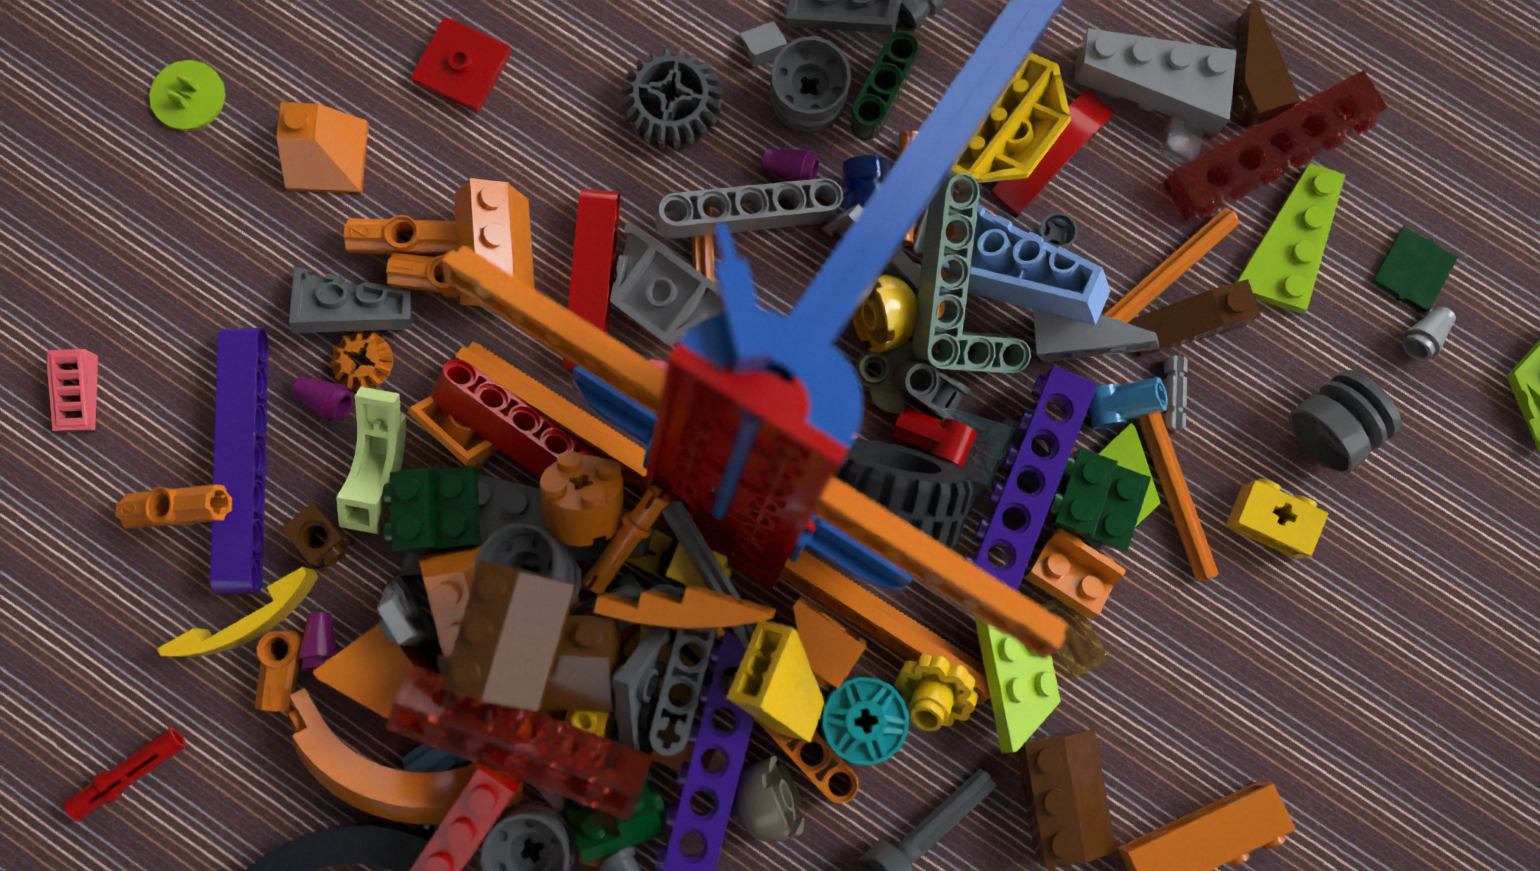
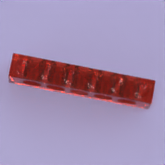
M1363 70L1173 170L1163 182V185L1185 221L1197 214L1203 219L1220 209L1221 205L1219 203L1229 197L1232 202H1235L1249 194L1253 190L1251 186L1259 181L1267 185L1281 177L1285 173L1283 169L1291 164L1297 169L1316 157L1314 152L1323 147L1326 152H1329L1343 144L1347 140L1346 135L1353 131L1357 135H1361L1379 123L1376 117L1387 108V105ZM1334 112L1339 113L1343 120L1339 119ZM1303 128L1308 129L1311 132L1312 137L1308 136L1303 131ZM1271 144L1278 146L1282 154L1275 152ZM1239 160L1246 162L1251 171L1244 169L1240 165ZM1207 177L1214 178L1218 182L1219 188L1212 186L1208 182Z
M413 665L393 700L386 729L629 821L641 794L653 756L533 710L483 702L443 689L444 676Z

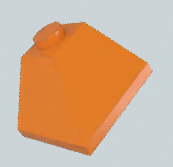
M280 102L277 144L285 188L290 191L362 194L369 123L364 119L321 104Z
M801 595L793 609L798 635L816 682L825 688H828L830 683L839 688L865 650L866 639Z

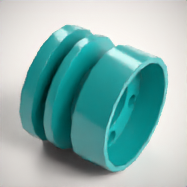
M855 677L843 681L839 688L834 687L827 693L824 699L825 706L819 719V726L824 740L838 756L853 764L874 765L888 760L900 750L908 734L909 715L903 698L891 685L876 678ZM862 709H866L867 715L875 717V723L868 725V732H863L862 727L854 724V718L861 717Z

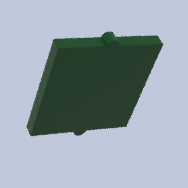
M1403 226L1376 272L1372 283L1394 294L1397 301L1404 300L1427 313L1431 310L1458 256L1436 245L1433 238L1427 240Z

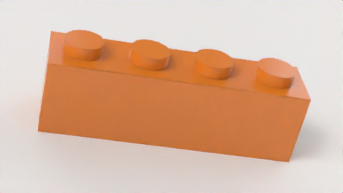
M1257 781L1118 847V850L1128 871H1212L1223 864L1235 866L1245 862L1250 858L1249 852L1261 846L1263 849H1269L1286 841L1284 835L1296 830L1274 783Z

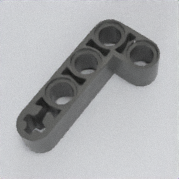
M657 585L649 589L658 590L683 598L685 594L684 589L668 585ZM670 627L678 629L650 731L651 745L656 752L662 755L673 756L679 754L687 746L719 627ZM690 644L700 646L703 650L701 662L693 667L684 665L680 660L682 649ZM678 684H685L692 691L690 703L682 708L673 706L669 699L671 689ZM665 709L677 715L688 714L685 724L677 720L675 733L681 735V740L679 743H672L670 749L664 748L665 741L659 738L660 730L667 731L671 722V718H663Z

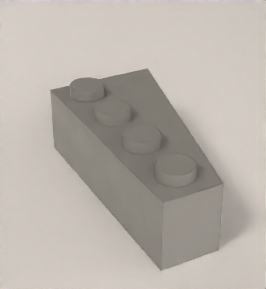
M1088 28L1078 47L1074 82L1116 99L1123 97L1138 103L1137 107L1149 112L1152 109L1171 116L1174 122L1184 126L1189 123L1204 129L1202 133L1216 137L1230 120L1237 50Z

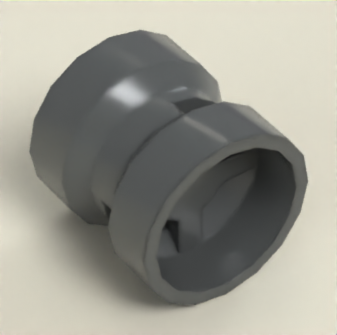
M901 0L898 19L907 29L915 31L924 24L927 15L933 16L943 9V0Z
M1054 212L1043 219L1035 234L1043 237L1046 243L1056 248L1062 247L1069 250L1078 235V227L1076 221L1070 215L1064 212Z

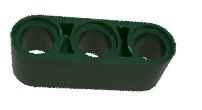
M899 31L891 34L886 40L853 106L850 125L852 132L858 138L871 140L882 132L913 71L919 47L918 41L912 34ZM900 51L908 57L900 59L896 58L892 53ZM886 82L892 86V89L882 90L876 84ZM871 113L877 120L867 122L859 115Z

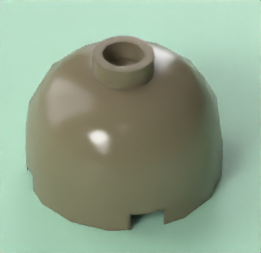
M776 755L747 767L739 775L731 806V814L736 824H742L744 829L754 838L770 843L797 837L803 833L804 817L796 819L795 807L802 804L795 781L785 763L776 765V761L779 758Z

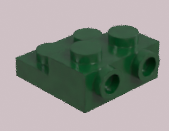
M1079 448L1069 456L1062 477L1065 479L1061 491L1055 492L1048 513L1052 514L1049 526L1061 528L1082 538L1121 552L1128 551L1151 477L1119 466L1116 460Z
M464 466L432 470L426 467L390 472V482L385 483L383 486V498L385 504L391 506V521L385 523L384 537L386 543L389 546L392 545V551L403 555L481 546L478 468Z
M622 760L596 770L598 782L560 795L583 864L663 834L660 817L666 815V810L659 791L650 793L649 788L654 787V782L647 763L642 764L636 772L622 767Z

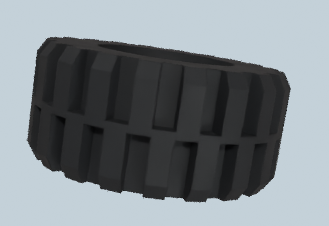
M854 438L834 475L837 481L841 480L842 484L846 483V486H850L852 490L855 489L856 493L860 492L861 496L865 495L866 499L870 498L871 502L874 501L876 505L879 504L880 508L884 507L885 511L889 510L890 514L894 513L895 517L898 516L900 520L903 519L904 523H908L909 526H913L914 529H918L919 532L928 535V538H932L933 541H937L943 547L949 549L955 545L961 538L974 489L968 472L958 468V465L952 462L944 461L943 458L926 454L917 449L906 448L898 444H888L883 441Z

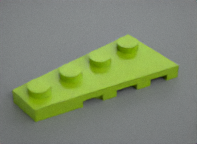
M1309 163L1299 175L1282 203L1275 219L1268 226L1264 237L1256 250L1251 254L1244 270L1234 283L1248 279L1256 300L1299 314L1306 312L1345 174Z

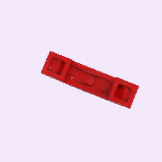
M1089 89L1082 93L1068 107L1071 116L1070 123L1029 177L999 181L991 190L990 194L1015 216H1020L1055 175L1114 116L1115 112Z

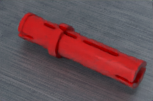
M170 727L166 732L137 750L108 772L102 770L93 777L94 782L63 802L66 813L74 821L80 822L107 801L114 802L122 796L124 789L180 750L185 749L186 742L177 729Z

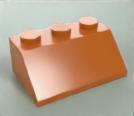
M470 178L454 193L457 251L462 246L473 249L474 252H478V255L487 258V261H491L492 264L501 267V270L509 272L510 275H514L515 278H519V281H523L524 284H528L529 287H533V290H535L529 199L507 182ZM460 291L461 305L482 306L480 301Z

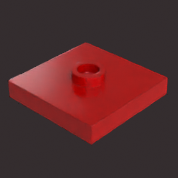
M444 16L410 79L414 84L479 114L509 59L512 49L508 44Z

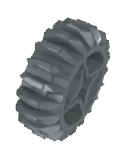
M665 47L663 57L657 58L656 54L651 51L648 55L650 62L646 63L638 59L636 63L638 71L628 70L627 79L629 83H623L622 92L625 97L621 99L622 108L627 110L625 119L628 123H634L632 127L636 135L644 133V139L648 144L657 137L659 147L662 149L666 146L667 141H673L674 148L678 150L681 145L680 140L686 139L687 143L692 146L695 143L694 134L696 133L705 138L707 135L706 126L714 127L716 124L714 114L721 112V103L718 100L722 98L721 89L716 87L718 85V78L715 74H709L710 66L707 62L698 65V56L695 53L688 59H685L684 51L681 48L676 53V56H670V51ZM666 78L664 81L656 82L660 79ZM682 78L694 84L701 95L693 94V90L685 88L682 85ZM676 88L677 98L674 96L675 101H670L668 109L666 99L669 101V96H673L674 89ZM642 102L649 103L650 107L658 109L661 112V120L650 115L642 106ZM681 115H689L686 118L676 121V119Z

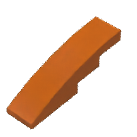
M695 585L686 588L683 598L654 589L642 592L639 602L611 593L597 597L593 613L641 624L675 628L727 627L766 621L774 617L776 609Z

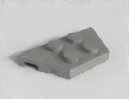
M628 221L624 233L627 235L624 254L619 255L616 268L617 279L613 283L610 302L663 342L673 346L680 342L698 323L716 313L724 311L718 285Z

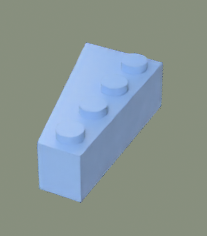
M978 205L967 293L1096 325L1110 294V288L1103 268L1062 247L1056 248L1046 243L1043 237L1031 231L1027 233L1013 226L1011 221L999 215L995 217L987 213L984 207ZM945 262L943 269L948 276L950 267L948 262Z

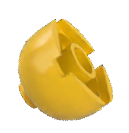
M890 274L880 275L852 316L853 324L862 342L869 340L871 345L874 346L869 348L871 352L881 353L897 348L914 334L917 321L918 296L912 291L910 286L899 277Z

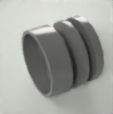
M815 36L797 38L786 44L776 55L771 70L769 94L771 109L778 121L792 131L811 134L820 133L833 126L842 115L851 82L850 65L842 50L831 41ZM802 89H804L807 92L814 90L815 96H813L810 93L803 95Z
M1347 369L1335 375L1330 382L1320 388L1319 394L1308 397L1293 409L1289 415L1291 430L1307 453L1322 466L1332 472L1343 475L1351 472L1370 455L1371 449L1380 448L1387 439L1399 433L1402 426L1400 413L1387 393L1369 377L1357 371Z
M527 523L510 524L494 532L482 545L475 561V574L480 560L500 561L575 584L577 588L571 607L575 604L581 589V570L576 558L540 527Z
M532 800L521 803L512 809L491 829L483 843L480 862L482 870L570 871L579 852L577 851L578 848L564 808L551 801ZM530 841L533 843L541 842L543 848L540 851L537 848L530 850L528 844Z

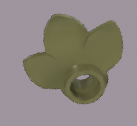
M908 340L903 345L881 353L871 351L864 353L858 358L854 368L858 382L870 390L873 403L879 409L894 415H900V413L904 412V396H908L894 382L896 366L906 359H911L913 355V342ZM870 365H875L879 368L880 375L871 377L867 374L866 368ZM920 369L915 370L911 374V387H915L920 383L922 379Z

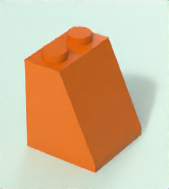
M482 546L423 555L418 558L444 658L451 657L475 578V561Z
M379 624L313 671V674L320 681L403 728L418 726L422 729L427 725L431 728L450 714L447 708L455 702L453 696L443 697L441 679L420 649L416 646L399 645L397 641L390 642L382 632Z

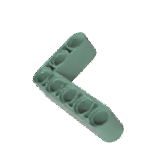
M949 173L928 205L917 301V321L912 344L913 353L920 362L940 369L1000 373L1021 372L1027 367L1031 358V350L1026 342L1003 334L963 331L979 201V185L972 175ZM957 182L959 193L957 198L953 200L950 190L953 183ZM950 222H952L954 225V234L951 237V239L948 240L946 237V228L947 225ZM945 262H948L950 267L949 274L945 279H942V266ZM943 301L945 304L944 314L937 318V306ZM939 340L940 351L933 357L932 347ZM974 343L975 353L968 359V349ZM1009 346L1010 353L1008 358L1004 361L1003 353L1006 347Z

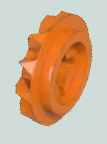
M357 331L351 335H343L342 341L337 346L332 347L333 356L330 365L335 378L348 389L358 391L360 386L375 389L385 382L392 371V350L389 344L375 332ZM367 350L366 357L375 366L360 365L358 370H355L356 363L352 361L349 355H361Z

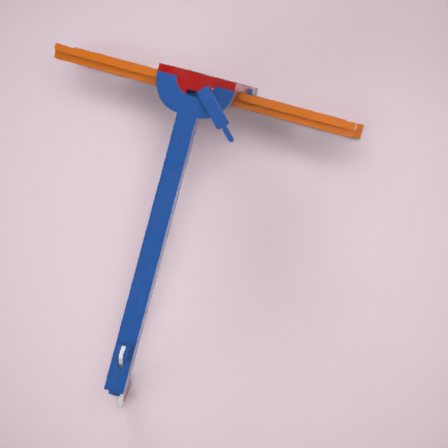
M1066 0L1009 1L787 318L779 313L759 308L748 263L745 259H736L728 226L726 224H718L715 230V238L722 262L716 264L714 273L724 311L704 319L681 339L668 357L666 371L658 368L657 365H653L652 362H648V359H644L638 353H634V350H630L629 347L625 348V345H621L620 342L611 339V336H607L606 333L597 330V327L588 324L583 318L579 319V316H575L574 313L565 310V307H561L560 304L551 301V298H547L541 292L538 293L537 290H533V287H529L528 284L519 281V278H515L509 272L501 270V267H497L496 264L487 261V258L478 255V252H474L473 249L462 246L457 252L451 249L442 259L444 282L480 301L482 306L576 364L573 369L572 390L579 393L583 401L600 416L646 444V450H643V447H639L638 444L635 445V442H631L630 439L623 437L619 432H615L610 426L607 427L606 424L587 414L586 411L579 409L578 406H574V403L571 404L570 401H566V398L558 396V393L550 391V388L542 386V383H538V380L535 381L534 378H530V375L527 376L526 373H522V370L514 368V365L506 363V360L498 358V355H494V353L486 350V348H483L478 343L472 342L468 348L462 346L455 355V359L464 360L476 367L601 458L617 461L620 465L623 479L642 490V497L647 492V488L650 485H654L663 490L659 495L660 498L667 493L671 498L670 503L680 500L710 549L726 556L729 564L771 590L778 578L782 579L909 661L918 662L919 657L926 654L943 656L947 659L950 666H963L976 681L973 690L978 695V705L990 698L984 663H980L979 660L976 661L975 658L967 655L966 652L963 653V650H959L954 644L946 642L937 633L934 634L933 631H929L924 625L921 626L916 620H912L911 617L908 618L899 609L896 610L895 607H891V604H887L886 601L883 602L878 596H874V593L870 594V591H866L861 585L858 586L853 580L845 578V575H841L840 572L833 570L832 567H828V564L820 562L815 556L812 557L811 554L803 550L807 546L857 579L878 588L888 589L896 595L902 592L913 577L1000 633L1009 635L1043 660L1056 652L1066 637L1063 633L1068 625L1059 617L1055 618L1054 614H1050L1049 611L1040 608V605H1036L1035 602H1031L1030 599H1026L1025 596H1021L1020 593L1011 590L1010 586L1006 587L1005 583L1001 584L1000 580L997 581L995 577L986 574V571H982L981 568H977L976 565H972L971 562H967L966 559L957 556V553H953L952 550H948L947 547H943L942 544H938L937 541L928 538V535H924L923 532H919L918 529H914L913 526L904 523V520H900L898 516L895 517L894 513L890 514L889 510L885 511L884 507L880 508V505H876L874 501L871 502L870 498L866 499L865 495L861 496L860 492L856 493V490H852L850 486L847 487L846 483L842 484L841 480L837 481L834 475L858 431L862 413V397L854 370L845 357L833 347L843 329ZM661 512L658 519L662 520L663 522L669 525L663 513Z

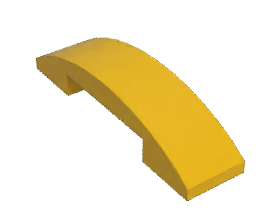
M301 567L267 586L274 600L268 605L213 636L209 629L193 628L157 648L160 656L196 657L217 654L246 644L271 630L294 611L312 589L318 575L313 569Z

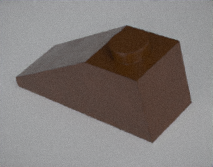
M1255 1L1249 4L1238 19L1237 51L1232 92L1234 110L1239 117H1242L1246 128L1286 115L1300 101V97L1259 3Z
M1246 279L1211 289L1133 318L1128 324L1149 330L1157 335L1159 349L1137 351L1138 356L1141 357L1244 327L1259 317L1261 313L1249 280Z

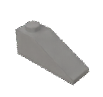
M1033 309L1036 352L1042 362L1159 349L1156 333L1101 314L1096 325Z

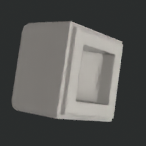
M774 21L740 33L753 68L775 60L776 55L787 44L786 39Z

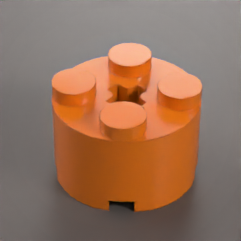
M566 451L559 454L557 461L543 472L540 479L542 521L544 526L546 525L549 529L550 536L556 541L571 546L593 545V539L605 535L606 540L613 537L623 525L621 521L624 516L623 477L617 461L596 456L580 455L575 451Z

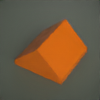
M432 395L410 407L407 412L466 466H474L479 471L498 450L497 447L440 408L434 402Z

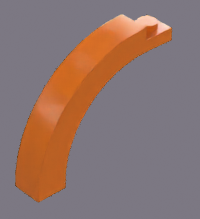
M305 688L289 695L293 711L287 713L296 732V734L292 735L296 753L307 770L336 797L374 816L412 824H441L477 769L485 761L482 760L459 769L433 773L408 772L381 766L355 753L334 735ZM502 751L496 753L505 760H507L506 756ZM523 783L506 807L522 800Z

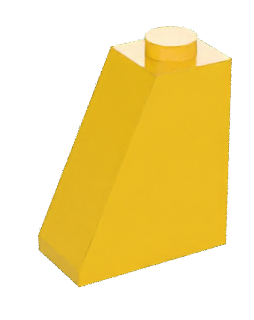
M767 621L758 622L727 699L776 733L810 743L825 702L799 635L793 627Z

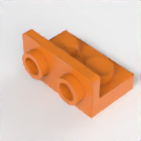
M1058 528L1041 547L1025 578L1093 621L1099 616L1113 586L1123 578L1126 570L1116 564L1109 556L1099 553L1082 542L1075 534Z

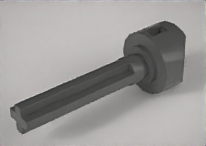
M980 768L910 832L897 847L893 844L890 845L885 839L881 838L858 859L863 868H870L876 871H913L914 868L911 864L923 856L989 795L997 785L991 780L989 774L983 772Z

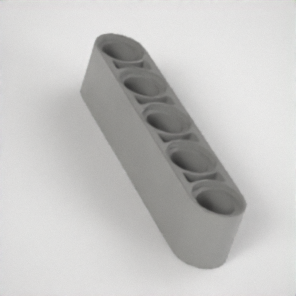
M821 178L671 193L662 198L656 214L655 225L661 235L677 239L715 235L718 224H726L730 233L821 224L828 222L833 217L843 200V192L837 182ZM815 196L826 198L830 206L826 207L818 204ZM778 200L789 201L794 209H783L779 205ZM741 204H752L758 213H746L741 208ZM713 207L719 211L721 216L711 218L704 213L703 208ZM670 210L677 211L682 215L683 220L678 222L671 221L666 217L665 213Z

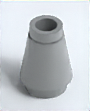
M1436 307L1431 313L1404 333V340L1402 342L1404 351L1410 357L1419 361H1427L1432 357H1436L1440 353L1453 323L1456 321L1455 314L1446 307Z

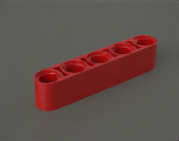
M581 189L578 202L568 310L570 313H574L575 316H579V319L583 318L588 324H592L593 327H597V330H601L602 333H606L608 336L611 311L610 296L614 280L620 218V192ZM563 357L564 369L573 370L576 364Z
M451 359L443 366L432 389L434 402L540 479L543 472L551 464L555 463L558 455L563 452L575 451L580 455L600 457L470 363L460 359Z

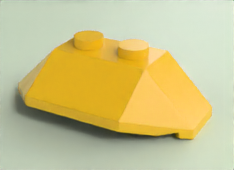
M1030 53L950 173L972 175L977 180V183L1029 177L1071 121L1061 73L1057 63Z

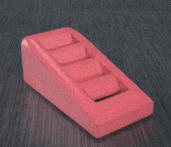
M85 349L48 350L47 374L52 430L54 432L95 431L98 355ZM78 364V369L68 370V365ZM67 380H79V385L67 386ZM67 396H80L81 402H66ZM66 411H82V418H66Z

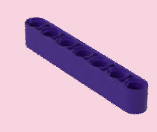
M262 327L221 329L218 335L213 485L225 486L227 493L232 497V511L226 514L224 520L212 521L210 583L216 595L256 594L261 590L263 581L269 343L267 333Z

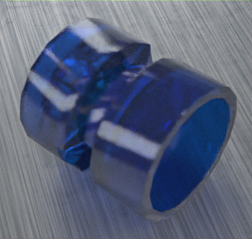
M862 155L843 162V186L849 190L844 193V211L858 204L865 208L891 171V161L888 158L877 155Z

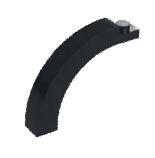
M385 822L341 824L318 830L287 842L264 855L245 871H311L340 864H362L390 871H410L433 835L427 838L422 836V830Z

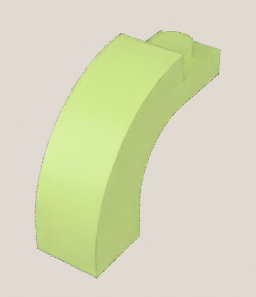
M360 386L355 395L357 420L356 450L349 475L336 497L339 527L378 534L390 509V506H387L384 502L383 486L385 483L390 482V472L400 471L403 462L406 439V415L400 413L399 393Z

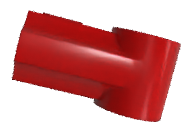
M906 408L903 413H900L896 421L893 437L899 442L930 453V455L943 458L944 461L952 462L962 469L978 433L973 428L956 420L945 419V421Z

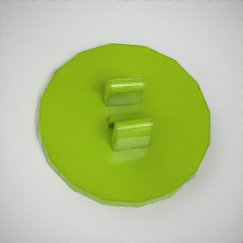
M194 60L178 61L164 68L154 79L149 93L150 105L156 117L168 127L180 131L198 130L212 123L221 112L225 101V88L218 73L205 63Z

